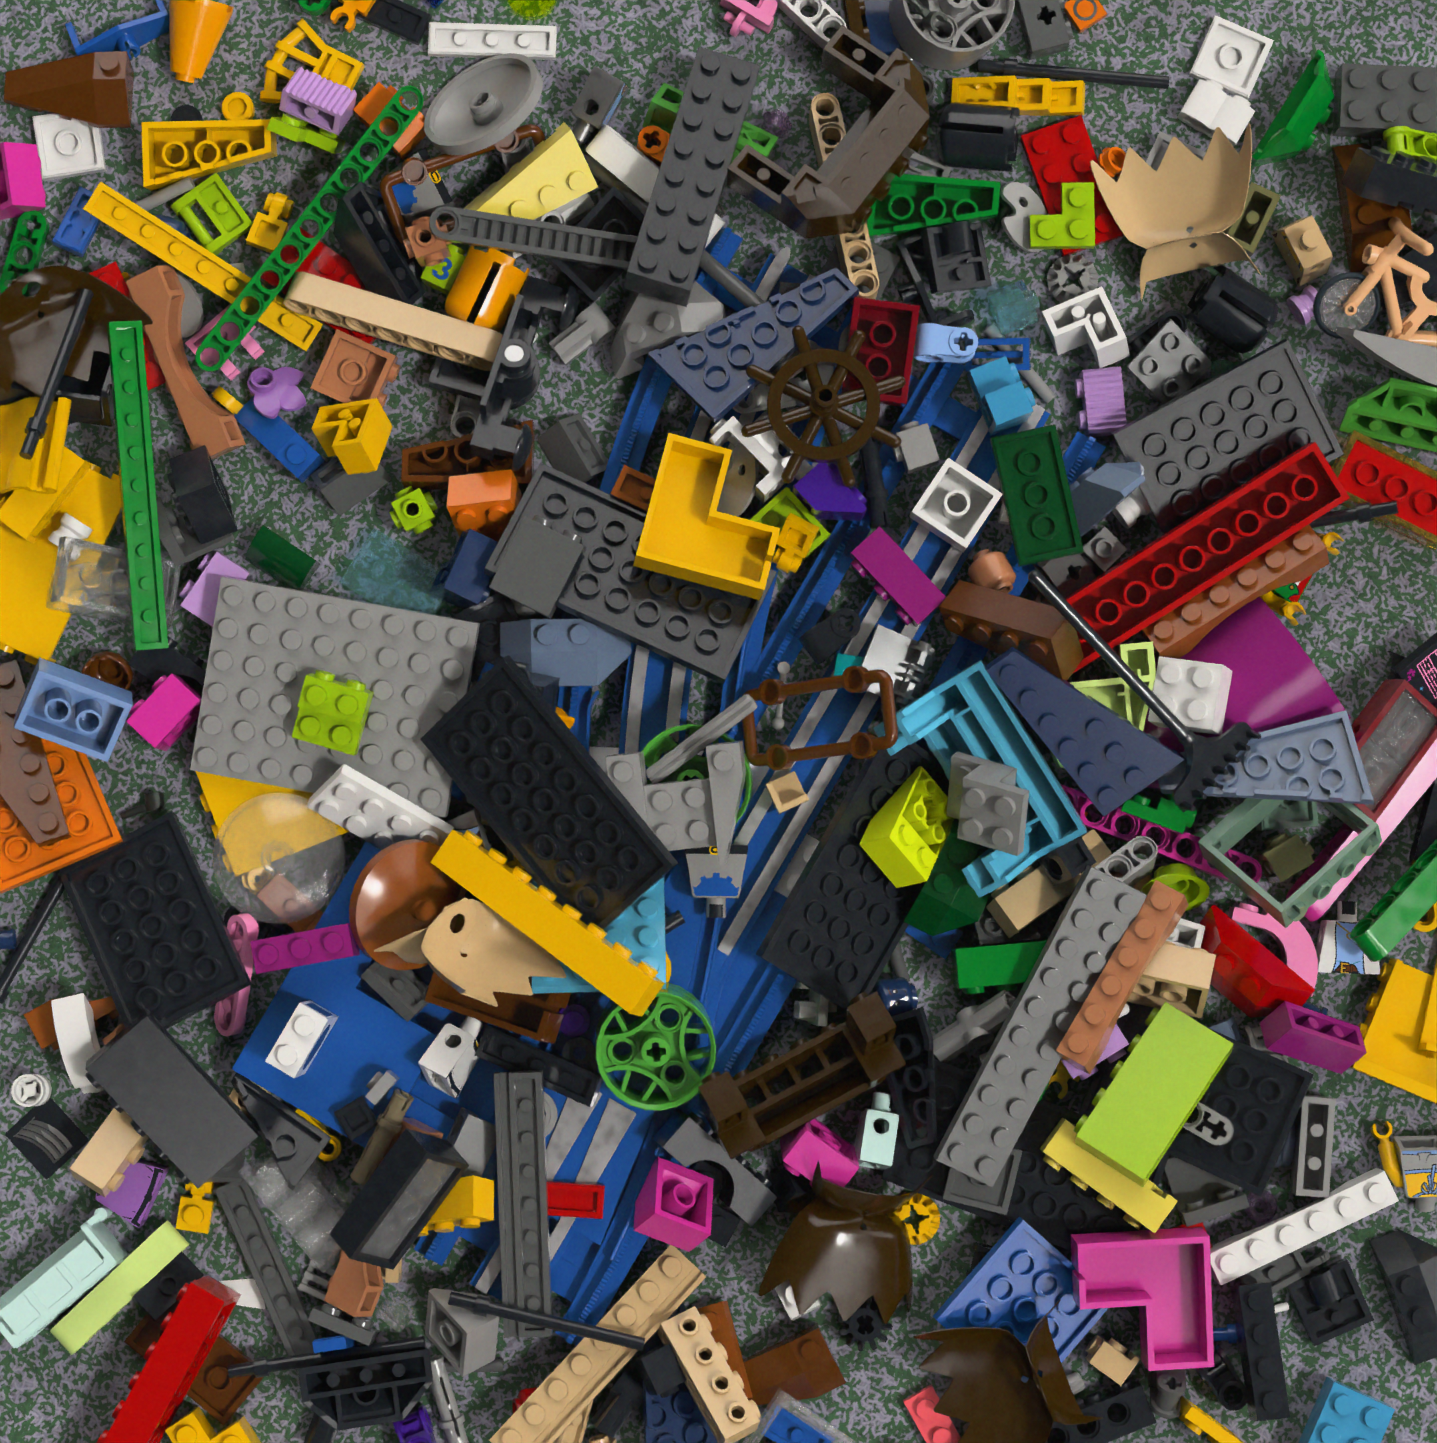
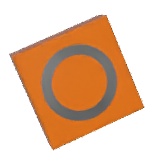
M1069 0L1065 3V9H1063L1079 34L1107 15L1099 0Z

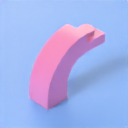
M1240 902L1239 908H1229L1228 916L1235 922L1259 928L1271 935L1280 949L1281 961L1310 986L1315 988L1318 974L1316 949L1308 931L1300 921H1293L1285 928L1264 909L1262 914H1259V907Z

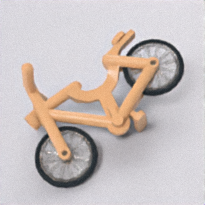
M1392 217L1388 222V226L1396 236L1384 248L1372 244L1366 246L1362 255V262L1369 264V266L1361 274L1354 272L1338 274L1326 281L1319 289L1313 305L1315 321L1325 334L1333 338L1344 339L1336 333L1337 327L1365 332L1374 323L1380 309V295L1376 284L1380 281L1390 326L1385 336L1437 347V331L1418 330V327L1429 315L1437 316V302L1428 299L1422 291V285L1429 281L1430 275L1424 269L1397 255L1405 244L1425 256L1431 255L1434 247L1431 243L1408 229L1398 217ZM1391 268L1407 276L1406 285L1409 296L1416 305L1403 319H1401Z

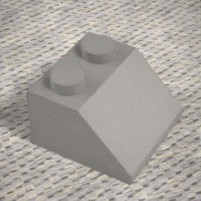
M433 1288L428 1291L425 1335L462 1377L494 1361L500 1317L489 1314L483 1317L473 1314V1310L448 1305L451 1290ZM452 1291L472 1297H477V1294Z

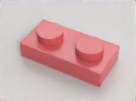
M932 1384L903 1400L926 1443L959 1442L961 1437L950 1417L934 1412V1408L940 1399Z

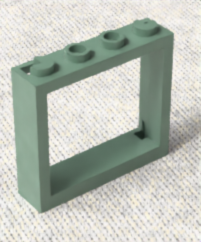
M1246 798L1203 836L1198 843L1204 859L1282 926L1287 928L1293 921L1297 922L1302 919L1313 903L1325 898L1330 893L1332 886L1341 878L1348 877L1365 856L1372 855L1379 848L1382 842L1379 825L1352 803L1320 802L1359 835L1282 904L1225 857L1224 854L1284 800Z

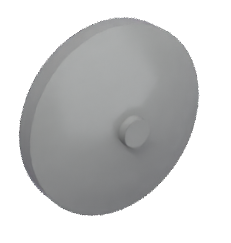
M515 53L492 56L468 67L448 82L429 106L424 120V130L427 137L438 151L447 155L470 154L499 142L519 127L537 105L543 89L541 73L531 59Z

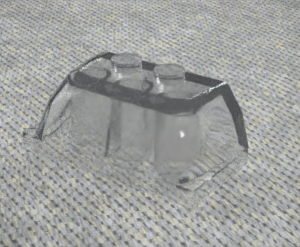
M68 536L60 537L57 560L49 581L46 607L52 610L131 626L125 550ZM161 559L167 627H173L181 565L175 566L173 561Z
M270 1152L247 1163L238 1171L322 1273L339 1260L341 1248L329 1233L349 1207L347 1204L349 1197L338 1184L334 1187L326 1179L328 1175L327 1170L317 1159L294 1190L288 1187Z

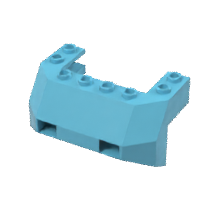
M982 660L896 712L898 739L891 748L887 749L890 756L896 754L908 744L911 745L924 737L929 750L936 756L948 780L950 779L951 756L958 751L1017 768L1015 786L1029 790L1023 852L1015 856L989 848L962 869L969 886L974 889L979 898L1009 883L1038 858L1087 833V829L1069 797L1003 691L986 671ZM881 722L873 728L878 737L885 736L884 722Z

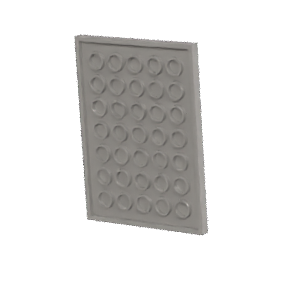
M225 576L221 577L190 770L315 793L345 764L435 816L447 817L453 779L420 739L469 691L480 623ZM316 670L335 674L334 680L346 683L347 679L357 680L366 683L367 690L374 691L357 755L353 756L291 737L299 711L297 705L307 674H315Z

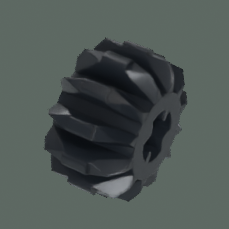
M872 1297L867 1299L847 1321H843L840 1315L837 1316L838 1322L847 1324L838 1329L839 1335L851 1333L845 1342L848 1346H851L858 1339L857 1346L859 1351L864 1350L865 1341H869L872 1350L877 1349L874 1339L877 1337L882 1342H886L888 1338L881 1330L888 1331L892 1330L893 1327L889 1322L887 1324L883 1323L876 1302L871 1306ZM862 1315L864 1319L866 1315L871 1316L870 1322L872 1327L866 1330L865 1326L864 1330L858 1329L859 1322L857 1319Z

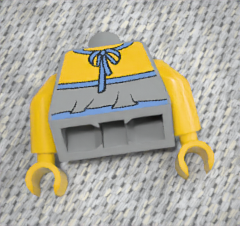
M1385 1121L1386 1135L1378 1134L1376 1124L1373 1123L1371 1133L1374 1138L1380 1140L1378 1150L1382 1167L1393 1185L1402 1188L1406 1197L1415 1198L1416 1210L1420 1212L1434 1211L1435 1198H1437V1135L1394 1136L1393 1142L1389 1140V1136L1392 1134L1391 1123Z

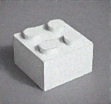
M947 458L909 517L964 553L1003 494L950 458Z
M1159 656L1153 693L1188 730L1222 735L1233 671L1223 664ZM1150 709L1148 721L1158 727L1168 728Z

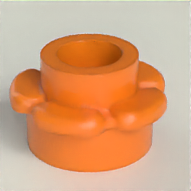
M1119 147L1104 148L1098 157L1099 166L1111 178L1119 177L1126 153Z

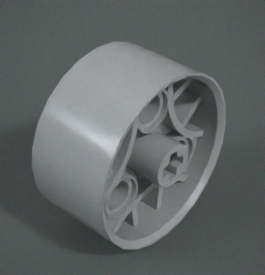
M890 0L889 20L893 34L900 46L913 59L925 66L938 70H957L978 62L979 59H982L991 50L1012 19L1015 0H986L989 7L980 6L977 0H919L930 11L942 12L946 15L947 23L940 22L936 17L933 20V25L945 32L947 37L945 39L939 38L934 31L925 29L922 25L923 17L920 14H910L907 5L909 2L907 0ZM991 24H996L995 31ZM976 27L984 43L977 45L965 32Z

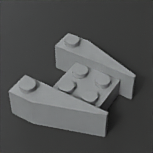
M743 741L707 745L706 754L709 778L647 784L644 751L606 756L608 777L668 851L717 846L719 865H724L728 861L746 777Z

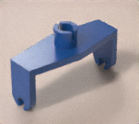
M155 0L160 12L119 24L84 44L81 43L72 22L66 23L65 26L77 56L92 52L127 51L131 60L130 52L132 51L136 58L141 52L140 46L169 31V12L164 0Z

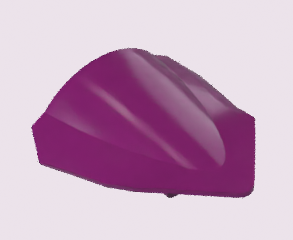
M1260 597L1229 615L1214 627L1192 651L1179 658L1223 664L1233 671L1222 734L1229 730L1236 722H1245L1252 730L1259 733L1345 711V708L1315 664ZM1154 655L1155 668L1157 671L1158 659ZM1148 707L1143 732L1154 736L1160 743L1171 750L1174 749L1179 753L1184 752V746L1169 728L1158 727L1148 721L1150 711ZM1193 732L1196 735L1203 736L1206 738L1220 736L1214 734ZM1158 779L1145 788L1160 789Z

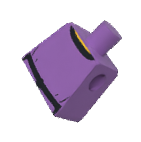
M139 1159L135 1165L130 1163L123 1173L125 1175L124 1181L115 1192L110 1191L106 1198L96 1193L95 1199L139 1228L145 1224L170 1167Z

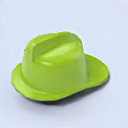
M1171 863L1159 867L1154 872V879L1150 880L1140 890L1147 895L1155 880L1184 894L1189 904L1185 911H1188L1206 901L1210 888L1205 880L1197 876L1191 866L1184 863Z

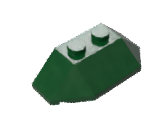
M956 818L927 882H922L903 921L930 936L978 922L992 893L990 892L979 898L974 889L969 886L966 876L962 872L964 867L989 849V847L957 838L959 819Z

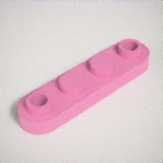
M243 913L231 916L228 920L227 929L251 981L254 960L250 941L257 940L259 926L250 914ZM250 985L216 1003L214 1021L221 1035L231 1036L242 1032L246 1022Z

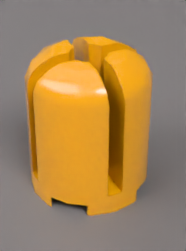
M470 246L445 300V310L450 317L467 322L491 270L495 271L497 274L474 325L500 332L530 270L527 268L525 273L513 266L516 259L496 249L488 248L487 252L474 249L475 246Z

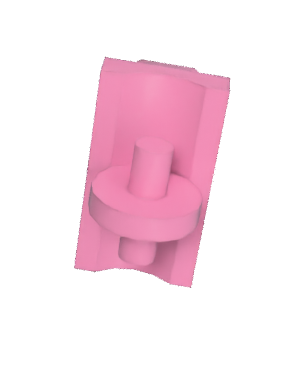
M721 0L720 6L729 10L723 20L732 25L729 34L736 37L740 31H743L751 36L755 27L769 34L773 28L778 2L776 0H760L757 6H754L747 2V0Z

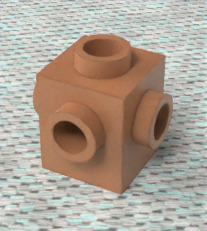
M430 217L416 219L411 223L412 226L405 228L408 238L403 240L409 258L416 257L421 267L440 264L445 258L451 256L448 245L453 242L443 241L432 235L429 229ZM436 219L437 228L441 232L448 233L447 226H440ZM428 237H431V240L427 243H423L420 241Z

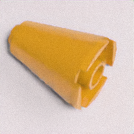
M169 0L170 71L176 72L175 79L193 84L195 78L202 79L232 16L233 6L211 0Z

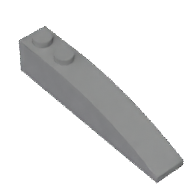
M1337 327L1336 333L1373 360L1412 380L1437 388V347Z

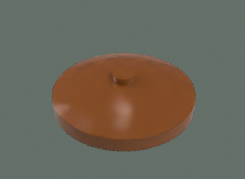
M419 839L399 841L377 853L361 871L351 894L349 921L357 945L373 961L395 970H413L428 965V962L424 964L407 963L394 952H374V950L415 931L428 928L438 915L442 913L445 906L457 901L461 885L431 863V860L441 846Z

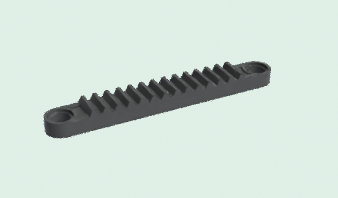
M441 206L435 209L429 219V229L432 235L443 241L628 270L638 236L450 206ZM442 214L450 215L455 221L454 229L448 233L441 232L436 226V219Z

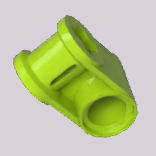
M1395 126L1383 132V140L1387 142V151L1395 155L1396 151H1402L1418 160L1420 156H1426L1437 161V134L1411 129L1407 126Z

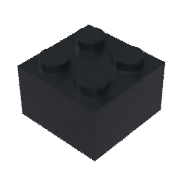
M204 445L170 458L169 463L172 472L167 473V477L174 491L171 495L177 510H183L186 515L183 518L190 535L196 533L202 545L238 531L229 493L206 446Z

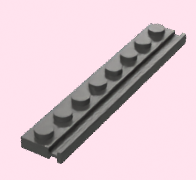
M543 1070L494 1072L502 1304L552 1315ZM503 1318L504 1338L511 1336L552 1337L553 1335L552 1329Z

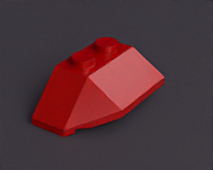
M1215 904L1210 907L1199 924L1205 926L1201 949L1206 950L1208 953L1216 954L1210 984L1249 1018L1268 1016L1284 1001L1303 1007L1315 991L1312 986Z

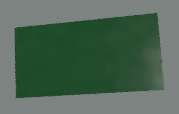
M1053 424L992 437L990 442L1018 567L1082 554L1084 552L1056 425Z

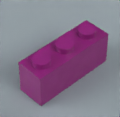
M880 526L850 553V557L853 559L850 563L852 568L862 578L867 575L875 583L872 589L883 601L886 602L890 599L897 607L894 611L895 614L907 626L912 623L917 627L946 598Z
M350 923L250 941L256 974L360 955L359 946L353 937Z
M1284 1001L1260 1022L1266 1049L1342 1074L1367 1053L1359 1026Z

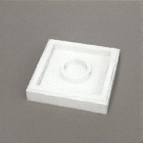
M1215 15L1189 76L1204 81L1206 79L1214 80L1223 87L1224 91L1233 95H1239L1248 100L1274 40Z
M56 113L32 117L38 156L41 160L40 171L43 181L107 171L100 128L89 126L86 121L72 118L71 121L63 119Z

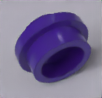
M569 1004L566 1009L563 1008L560 1011V1014L564 1015L560 1030L565 1035L578 1037L588 1030L591 1018L585 1007L579 1004Z

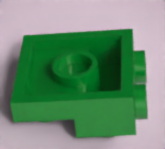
M1159 791L1155 792L1152 802L1148 795L1138 792L1119 806L1123 812L1182 834L1185 827H1192L1197 814V810L1181 812L1172 801V794H1161Z

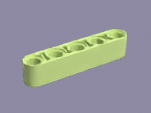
M167 1220L64 1316L50 1332L73 1355L124 1308L141 1288L190 1244Z

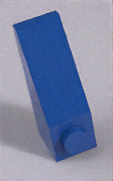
M254 396L243 406L237 415H234L235 419L302 483L325 461L279 415L275 419H271L260 414L254 407Z

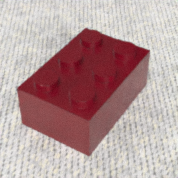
M854 297L848 342L856 330H862L865 333V340L856 359L868 369L875 382L897 375L905 378L906 383L904 387L880 395V404L905 407L907 404L920 305ZM847 374L842 383L841 393L860 388L858 382L850 374Z

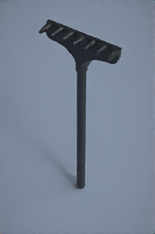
M1031 571L1028 575L1029 581L1179 738L1178 741L1184 746L1187 763L1185 775L1172 793V801L1183 813L1185 811H1195L1196 807L1192 803L1196 799H1206L1207 795L1203 791L1207 787H1217L1218 783L1214 779L1218 775H1228L1229 771L1225 767L1229 763H1238L1240 759L1236 755L1239 751H1249L1251 749L1247 745L1249 740L1260 739L1261 734L1252 730L1245 722H1236L1222 735L1210 738L1196 735L1192 730H1188L1039 571Z

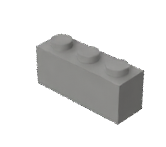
M1306 1094L1296 1116V1141L1290 1192L1295 1195L1329 1198L1336 1099L1330 1096Z

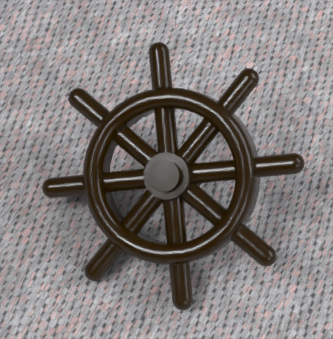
M797 325L792 329V336L799 354L786 362L776 375L753 364L747 366L746 374L748 377L770 387L767 399L768 417L744 425L741 433L744 437L748 438L772 430L780 444L792 453L781 474L783 482L791 483L794 480L803 460L815 463L835 462L843 485L850 488L855 484V477L848 457L864 447L870 438L892 448H898L901 445V438L877 426L880 414V395L904 387L906 381L903 376L897 375L875 382L868 369L856 359L866 337L862 330H856L853 333L844 352L833 349L811 350L804 328ZM817 366L836 367L828 384L823 385ZM804 370L811 392L789 381L796 374ZM847 374H850L860 385V388L837 395ZM782 394L805 405L781 413ZM866 400L865 419L841 407ZM810 418L800 439L786 426ZM835 420L857 430V432L850 439L842 442ZM822 424L830 445L829 447L811 445Z

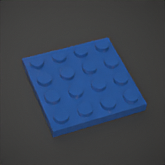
M1018 1217L933 1317L946 1329L968 1327L1004 1329L1013 1334L1026 1346L1030 1334L1037 1323L1061 1300L1047 1318L1049 1329L1062 1363L1109 1308L1080 1310L1073 1300L1072 1270L1076 1269L1072 1262L1021 1217ZM1038 1370L1037 1374L1042 1377V1372ZM1025 1376L1021 1377V1380L1024 1383H1026L1029 1379Z

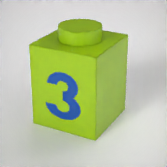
M453 244L448 245L450 257L445 258L440 264L426 266L421 275L425 285L446 295L449 294L466 258L464 256L465 251Z

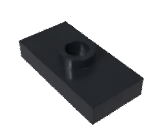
M181 1251L163 1270L141 1288L132 1299L155 1322L176 1302V1297L185 1283L190 1284L195 1279L202 1278L204 1274Z

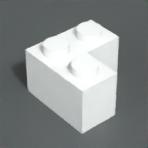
M1102 286L1042 311L1046 331L1057 355L1088 343L1099 368L1130 356L1127 337Z

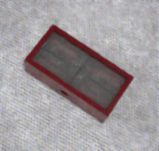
M1385 679L1351 725L1374 800V805H1353L1374 822L1377 821L1437 739V709L1405 679Z

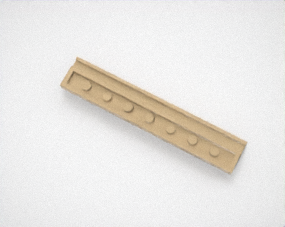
M670 1245L595 1326L644 1337L645 1344L659 1329L660 1323L666 1321L706 1276L675 1246ZM584 1337L489 1441L491 1443H553L639 1350Z

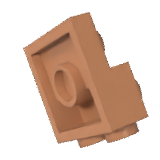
M336 329L310 388L341 403L377 398L383 408L387 400V395L383 391L388 381L394 383L401 366L396 364L397 356Z

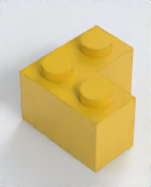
M374 398L322 406L318 410L311 429L328 457L337 456L346 473L351 475L377 471L393 426L378 399Z
M199 1406L165 1429L172 1443H261L245 1416L216 1434Z

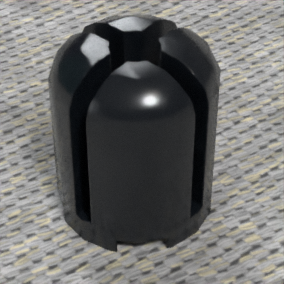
M959 102L947 105L940 115L939 127L941 129L937 133V152L942 163L949 167L1013 172L1012 164H1009V161H1016L1019 138L1017 127H1015L1016 118H1013V116H1020V108Z
M1219 263L1213 268L1218 273L1212 280L1209 279L1206 283L1201 282L1187 304L1192 311L1184 316L1233 351L1244 354L1257 348L1268 336L1266 329L1267 327L1273 328L1277 320L1278 306L1273 298Z

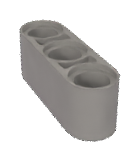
M1135 837L1094 868L1133 887L1153 871L1158 852L1157 844L1150 837ZM1135 854H1144L1148 858L1140 859ZM1119 872L1123 875V877L1117 878L1112 876L1110 873Z

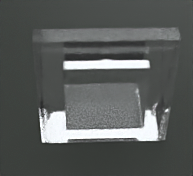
M392 1291L375 1312L377 1316L397 1333H401L418 1310L397 1291Z

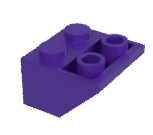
M818 463L793 486L792 493L816 519L860 521L865 516L867 507L864 503L867 501L866 498L856 487L849 489L843 485L837 466L834 463L829 465Z

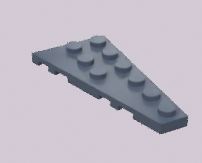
M1347 710L1259 732L1261 734L1260 739H1250L1247 743L1251 749L1249 751H1239L1236 755L1240 761L1238 763H1229L1225 767L1229 771L1228 775H1218L1214 779L1218 786L1207 787L1203 791L1207 796L1374 805ZM1185 751L1180 752L1185 760L1158 778L1161 794H1172L1184 777L1187 763Z

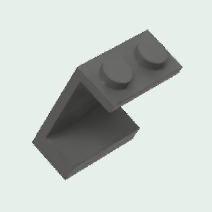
M535 515L533 520L524 516L489 588L551 619L557 608L555 604L580 554H584L586 547L580 544L582 540L580 536L566 529L560 534L550 529L553 524L552 522L538 515Z

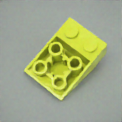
M922 766L918 767L870 820L859 843L896 888L927 882L955 819L946 816L948 797Z

